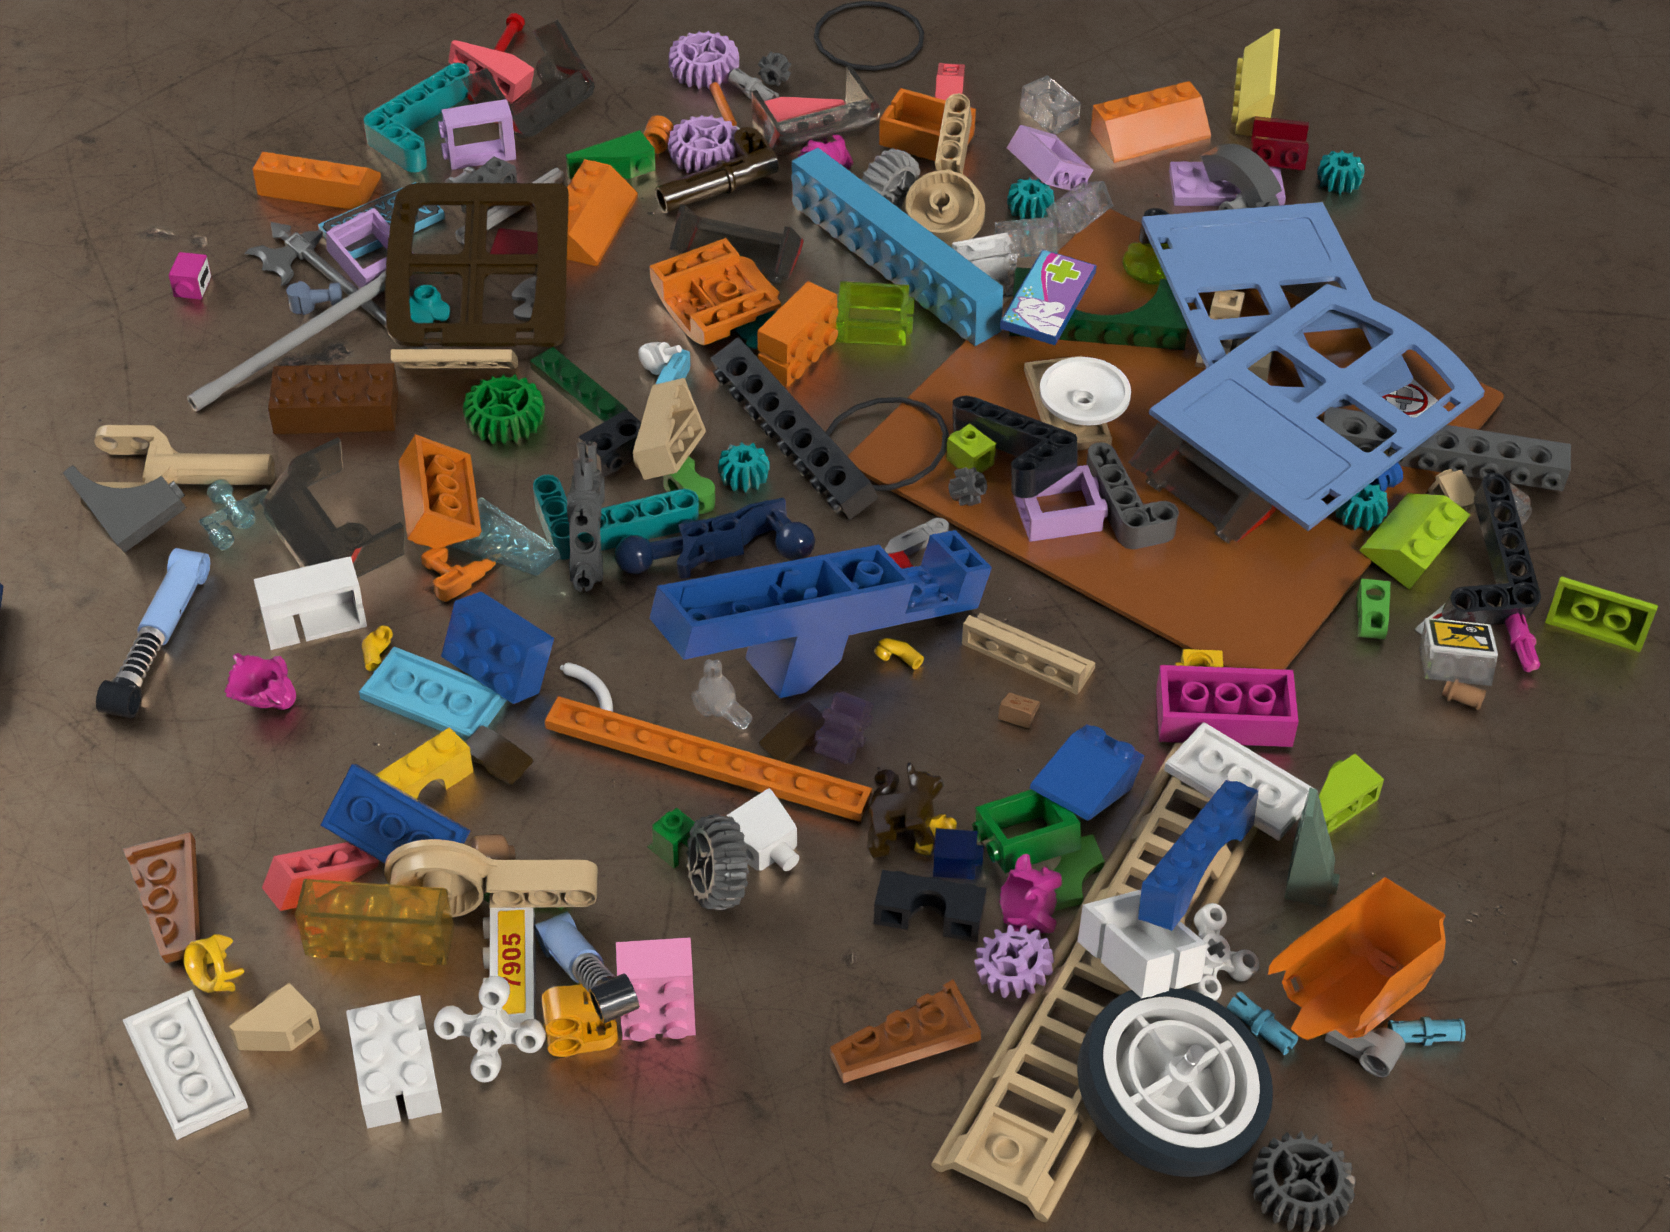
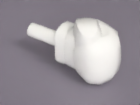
M650 342L641 346L638 354L645 370L650 371L654 375H659L664 366H667L673 354L680 353L682 348L680 345L670 347L666 342Z

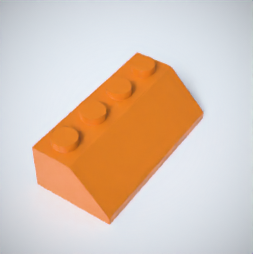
M1190 81L1093 105L1090 131L1114 163L1211 137L1202 96Z
M268 152L261 153L252 169L257 195L350 210L368 203L381 178L379 171L366 167Z
M584 159L567 187L569 192L567 260L598 266L635 203L638 192L611 165Z
M415 434L399 459L407 539L418 545L437 549L478 537L482 531L471 454Z

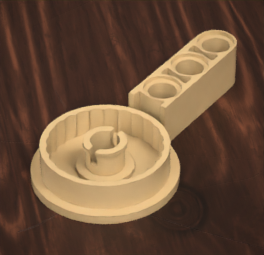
M960 93L949 96L945 102L935 159L936 171L925 174L916 180L910 187L902 205L903 212L951 248L953 242L972 239L981 229L985 219V203L982 194L963 175L972 116L970 100L967 96ZM940 205H946V206L942 207V212H943V213H940V212H939V207H938V206H940Z
M428 839L410 842L393 850L385 861L384 875L390 885L389 891L392 900L402 909L424 917L451 918L465 915L475 910L482 903L485 893H490L489 908L588 907L596 902L598 867L588 860H495L459 842Z

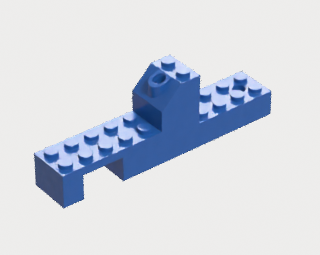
M956 530L930 535L921 565L901 569L878 544L657 586L649 619L683 660L748 647L746 660L779 698L807 692L832 670L842 659L849 635L978 608L992 567Z

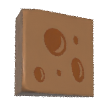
M1009 692L1000 703L998 719L1030 729L1040 701Z

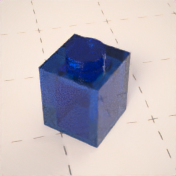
M936 828L933 877L974 880L976 866L983 865L984 845H977L978 831Z

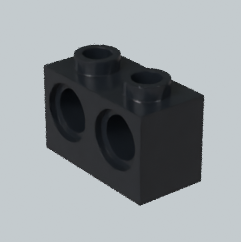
M626 409L578 437V442L586 441L587 454L589 441L597 443V469L600 470L604 477L618 471L621 467L634 460L633 449L641 421Z

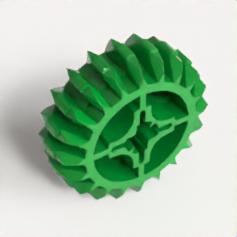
M503 373L501 378H495L491 375L489 381L480 379L479 386H471V391L466 393L465 402H463V415L467 428H470L473 435H478L481 441L489 439L492 445L497 441H502L505 446L506 442L511 440L517 444L520 437L528 439L530 433H537L538 426L542 425L545 412L541 391L536 388L535 383H529L527 378L519 380L516 374L511 378H507Z

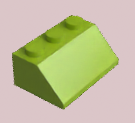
M1407 493L1359 551L1410 590L1471 514L1446 495Z
M1560 576L1545 623L1641 652L1658 605Z

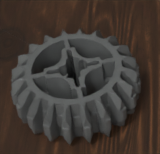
M720 814L701 817L700 820L695 821L694 827L690 830L691 837L687 840L689 847L686 852L688 856L686 866L689 870L688 879L691 881L690 889L694 892V897L701 907L726 910L727 908L739 905L741 898L745 895L744 888L748 885L746 878L749 873L747 868L749 858H747L746 853L748 846L744 843L745 835L743 832H740L739 823L735 822L733 817Z
M1302 1130L1297 1134L1296 1139H1293L1288 1132L1282 1136L1281 1141L1273 1137L1269 1141L1268 1147L1263 1146L1259 1151L1258 1158L1253 1163V1174L1250 1182L1251 1187L1255 1188L1253 1194L1254 1201L1262 1202V1214L1274 1213L1272 1218L1274 1224L1281 1220L1286 1221L1288 1231L1293 1229L1295 1225H1300L1303 1232H1308L1311 1225L1318 1232L1324 1230L1326 1223L1334 1227L1338 1223L1339 1217H1344L1347 1214L1349 1205L1352 1204L1355 1196L1354 1187L1356 1180L1355 1176L1351 1175L1352 1163L1343 1162L1345 1157L1343 1150L1332 1151V1140L1325 1144L1319 1143L1318 1134H1315L1311 1140L1305 1138ZM1277 1168L1283 1173L1284 1184L1280 1187L1273 1173ZM1327 1177L1332 1187V1194L1330 1196L1325 1193V1186L1322 1184V1179Z

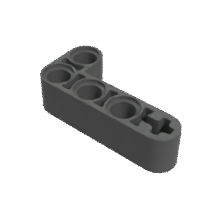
M1103 442L1092 444L1088 449L1086 465H1088L1092 477H1097L1099 495L1101 499L1106 500L1108 507L1107 519L1119 543L1128 549H1139L1171 541L1176 533L1179 515L1176 505L1168 501H1158L1143 505L1115 449Z

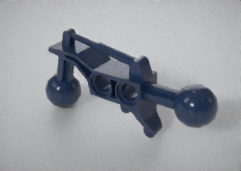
M784 498L749 504L734 513L730 512L698 521L686 519L681 524H678L679 537L649 542L648 539L641 535H629L622 538L616 545L615 561L620 569L626 573L640 574L648 570L653 564V560L680 555L677 559L678 576L681 579H687L691 576V571L703 562H713L718 559L744 555V546L755 536L769 531H776L775 544L778 552L790 561L807 558L814 550L816 539L810 527L799 521H790L787 517L786 501Z

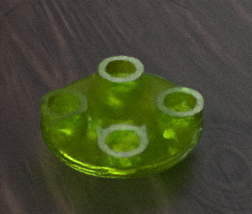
M1133 242L1128 246L1122 263L1125 271L1132 278L1152 285H1159L1160 279H1166L1151 244ZM1161 244L1163 250L1170 249L1168 244Z

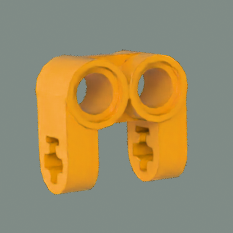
M582 984L556 986L542 994L541 1002L547 1048L553 1056L568 1057L579 1053L605 1050L616 1043L618 1039L616 1019L605 1024L601 1022L592 1004L589 992ZM597 1027H604L605 1035H598Z

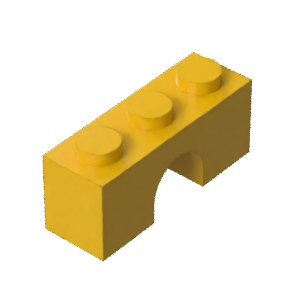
M449 727L375 775L417 799L420 791L433 780H437L447 790L473 773L470 747Z

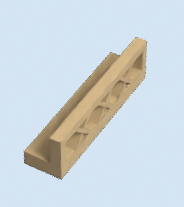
M982 613L977 618L969 615L963 623L962 645L1076 695L1079 694L1095 669L1096 663Z

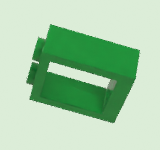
M1032 789L975 807L976 822L972 824L974 835L978 842L985 844L991 861H997L1005 874L1015 869L1017 859L1023 854L1030 856V863L1033 865L1081 849L1080 821L1073 812ZM1042 817L1048 825L1047 827L1007 839L1001 830Z

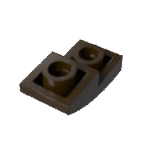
M808 701L780 721L758 744L775 760L789 763L806 745L810 748L833 723Z
M483 725L465 742L470 747L472 761L485 766L491 776L510 785L520 778L524 771L534 762L522 749Z

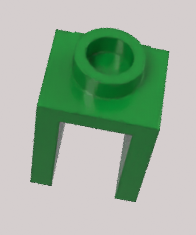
M675 808L672 812H667L652 825L653 842L647 848L675 869L679 865L678 843L681 842L687 848L689 847L687 840L691 837L690 830L694 827L695 822L678 808Z

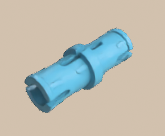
M1242 991L1236 994L1238 1000L1235 997L1231 999L1227 1009L1251 1027L1250 1032L1256 1037L1261 1035L1281 1051L1283 1055L1289 1052L1287 1048L1292 1050L1299 1037L1274 1019L1275 1014L1269 1009L1264 1011L1245 996Z
M1422 1016L1420 1020H1389L1387 1023V1028L1398 1033L1405 1043H1422L1423 1046H1431L1433 1042H1464L1466 1035L1465 1024L1462 1018L1431 1020L1429 1016Z

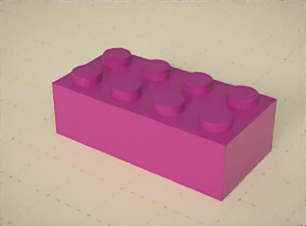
M1160 665L1156 687L1159 742L1184 743L1205 722L1241 745L1293 747L1298 726L1293 670Z

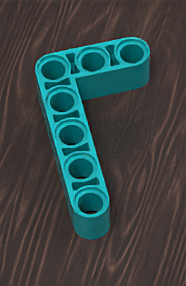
M463 63L450 64L368 113L363 119L367 144L408 172L424 170L427 167L424 139L412 130L442 113V109H448L467 98V93L471 88L469 67Z
M549 474L539 476L533 482L535 509L552 554L558 559H570L567 497L560 480L556 476ZM679 489L602 508L600 521L601 551L616 548L620 540L629 535H641L650 540L679 533L678 524H681L682 521L686 519L699 520L698 495L690 489ZM587 532L577 535L578 539L585 543L594 540L593 536Z

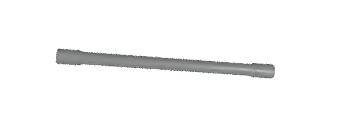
M386 271L381 273L378 278L220 378L207 383L188 395L187 400L195 411H199L218 399L227 390L385 291Z

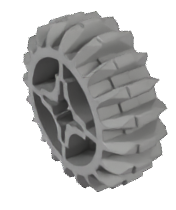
M891 148L889 151L884 150L881 156L877 155L873 163H869V167L863 172L864 176L861 180L902 210L903 201L910 187L919 179L918 176L921 170L918 168L919 163L910 154Z

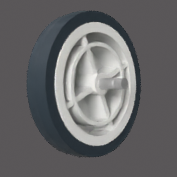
M1169 987V991L1145 998L1139 997L1133 990L1127 991L1111 1001L1096 1016L1083 1039L1078 1056L1077 1075L1085 1107L1091 1119L1106 1139L1124 1155L1140 1165L1173 1176L1197 1177L1209 1175L1225 1169L1245 1155L1256 1143L1267 1124L1272 1109L1273 1084L1265 1055L1257 1040L1243 1022L1223 1005L1208 996L1187 988L1174 989Z

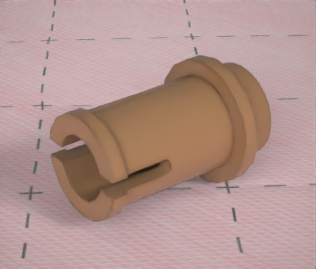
M1448 677L1442 692V696L1447 697L1446 701L1450 702L1452 699L1479 710L1486 690L1458 681L1459 677L1455 679Z

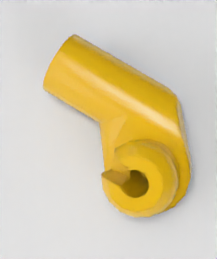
M378 626L362 642L363 658L368 671H375L381 664L380 654L391 643L393 632L388 626Z
M883 638L878 641L880 644L874 649V653L882 660H889L893 653L912 669H917L924 661V657L908 643L899 640Z
M938 814L932 817L929 827L935 838L941 837L944 834L951 836L956 831L957 822L953 817ZM916 841L914 851L922 855H931L934 844L919 847Z

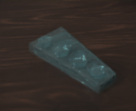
M482 497L477 500L482 531L480 535L448 545L535 576L561 558L555 546Z

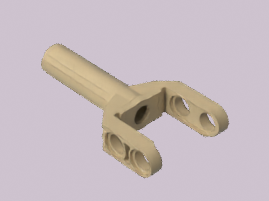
M103 425L97 429L94 439L96 447L110 455H147L142 477L143 482H95L107 487H137L147 484L161 475L168 484L175 481L176 484L272 485L275 478V461L271 454L178 453L170 446L167 436L154 425ZM109 437L114 439L116 442H107L104 441L102 438ZM136 437H137V438H142V439L146 440L147 442H146V443L137 442V441H134L132 438H136ZM80 498L82 507L91 511L84 500Z

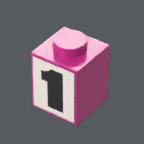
M178 253L169 273L174 297L202 299L212 277L207 255Z

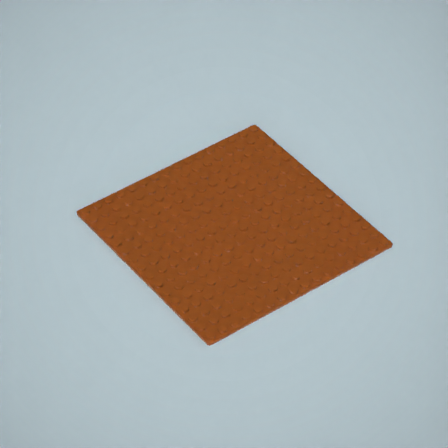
M1102 208L1057 252L1060 255L1097 265L1096 274L1076 308L1077 310L1097 315L1123 314L1142 307L1156 294L1160 279H1166L1153 248L1147 247L1139 241L1142 223L1110 208ZM1167 243L1162 246L1163 250L1170 249ZM1257 289L1233 290L1245 293L1240 317L1270 315ZM1282 289L1291 309L1304 300ZM1215 291L1198 293L1208 316L1210 315ZM1013 296L1003 304L1002 317L1011 304ZM1189 303L1190 311L1197 309L1195 303ZM1189 328L1185 350L1058 340L1056 345H1052L1029 337L1009 336V331L1002 329L1000 333L977 346L966 340L908 397V399L927 404L940 414L949 432V438L954 432L952 401L960 396H973L1041 421L1024 372V364L1026 362L1082 356L1100 359L1114 365L1127 377L1131 386V398L1127 409L1116 419L1107 422L1112 437L1111 446L1115 449L1143 505L1158 501H1168L1175 504L1178 508L1179 515L1176 533L1171 541L1139 549L1125 548L1119 543L1107 517H1105L1102 531L1030 542L1014 495L1011 492V462L1017 456L996 448L994 465L982 472L987 481L986 494L980 495L981 503L960 506L959 502L953 500L950 496L949 482L951 479L956 478L954 471L958 470V468L946 460L947 451L936 468L913 484L891 490L1184 649L1222 651L1223 667L1285 670L1373 562L1359 550L1378 529V527L1371 526L1368 531L1362 527L1354 530L1351 524L1343 526L1342 519L1337 518L1334 511L1307 531L1277 509L1266 521L1239 542H1236L1234 540H1238L1270 509L1271 504L1188 442L1149 475L1143 473L1170 450L1179 438L1177 434L1149 414L1150 408L1206 369L1195 366L1199 350ZM1360 328L1303 333L1313 350L1339 368H1347L1372 349L1364 331ZM1407 350L1402 354L1413 379L1438 401L1452 391L1437 371L1417 352ZM1274 351L1267 383L1271 386L1304 387L1293 362L1278 351ZM1479 382L1485 390L1484 396L1447 425L1480 430L1501 404L1504 394ZM1449 401L1443 407L1449 412L1456 406ZM901 403L847 457L868 479L879 485H890L912 478L930 466L941 450L943 432L937 419L923 408ZM1355 405L1337 407L1341 409L1363 412ZM1324 412L1316 417L1321 422ZM1088 449L1077 450V466L1086 465ZM1401 466L1403 471L1402 482L1393 488L1387 487L1385 491L1388 499V511L1380 525L1407 493L1428 494V489L1436 481L1435 477L1441 472ZM1082 490L1036 497L1042 513L1088 506ZM1328 494L1321 500L1328 505L1335 497Z

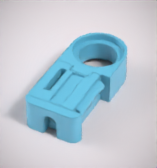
M682 349L680 353L673 354L667 366H664L656 384L686 378L691 367L690 351Z

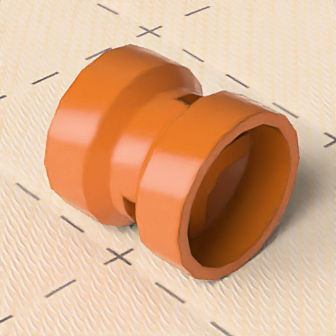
M659 115L652 116L648 120L643 134L655 148V154L663 153L666 150L670 131L674 130L673 124L668 118Z

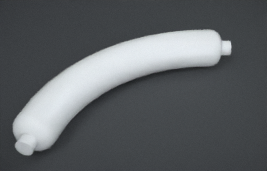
M569 662L560 666V670H563L565 675L583 681L594 691L601 709L613 712V703L609 690L597 675L584 667Z

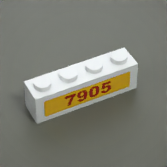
M490 908V917L483 918L484 939H490V947H483L484 969H490V977H503L510 985V995L506 1004L502 1007L510 1017V1021L522 1023L527 1019L537 1020L536 934L534 931L536 920L534 908Z

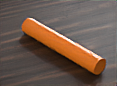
M717 82L710 84L709 89L724 121H731L732 126H736L737 122L720 85Z

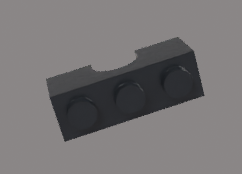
M882 870L874 903L873 924L908 930L910 920L915 913L922 910H931L940 914L944 919L943 937L978 943L987 888L978 887L971 883L961 884L944 881L937 877L927 878L910 875L903 871Z

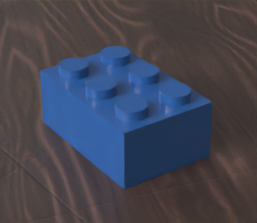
M480 591L455 601L441 657L515 704L539 694L554 637Z

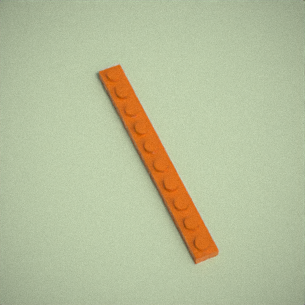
M560 696L557 697L545 719V728L757 792L762 793L770 788L778 798L861 822L872 797V788Z

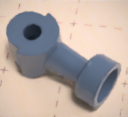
M299 281V283L289 285L286 289L290 311L296 314H309L314 310L317 303L330 301L333 306L343 300L340 282L330 283L329 289H310L306 283Z

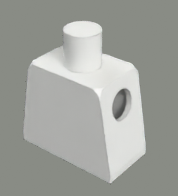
M770 788L726 815L733 817L735 822L739 823L740 832H743L745 835L744 843L748 846L746 850L747 858H749L747 864L755 870L762 871L776 862L784 871H788L798 863L799 855L794 851L797 846V827Z

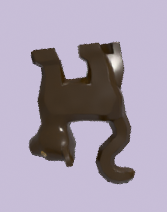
M911 762L907 763L910 791L893 794L899 786V775L887 769L877 772L874 780L877 783L884 784L874 791L871 806L868 809L871 816V826L868 831L867 848L873 858L889 855L890 847L885 842L888 839L890 841L896 840L897 832L913 829L919 847L934 844L935 837L929 825L934 815L933 799L939 795L944 787L941 776L931 775L927 771H916Z

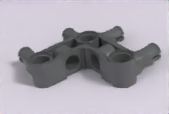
M586 441L577 443L578 458L572 460L574 475H572V483L567 496V514L570 530V582H573L575 589L578 591H582L583 587H585V591H589L593 588L594 583L603 582L600 521L601 509L605 501L604 475L597 469V443L589 441L588 454L586 453ZM587 532L593 536L594 540L585 543L580 541L577 535Z

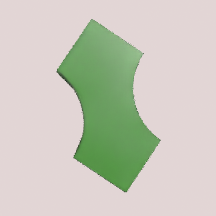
M1093 834L1081 837V849L1061 855V861L1053 870L1062 875V885L1055 889L1057 894L1055 910L1081 905L1084 899L1082 893L1084 882L1092 874L1102 870L1105 861Z

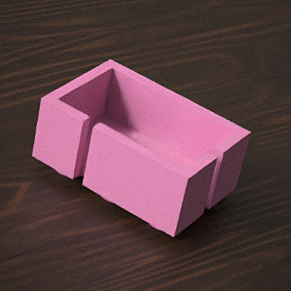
M691 937L616 942L617 976L623 973L628 976L640 1006L639 1009L621 1016L622 1039L645 1041L649 1038H656L655 1034H663V1037L672 1039L696 1035Z

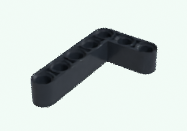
M960 396L952 401L954 432L971 424L994 441L996 449L1017 456L1011 462V492L1014 496L1019 498L1035 497L1077 468L1076 434L973 396Z
M1491 473L1486 475L1474 496V504L1496 584L1465 586L1453 590L1442 610L1444 620L1497 625L1505 624L1507 617L1519 613L1520 616L1523 614L1527 621L1541 600L1540 589L1510 483L1503 475Z

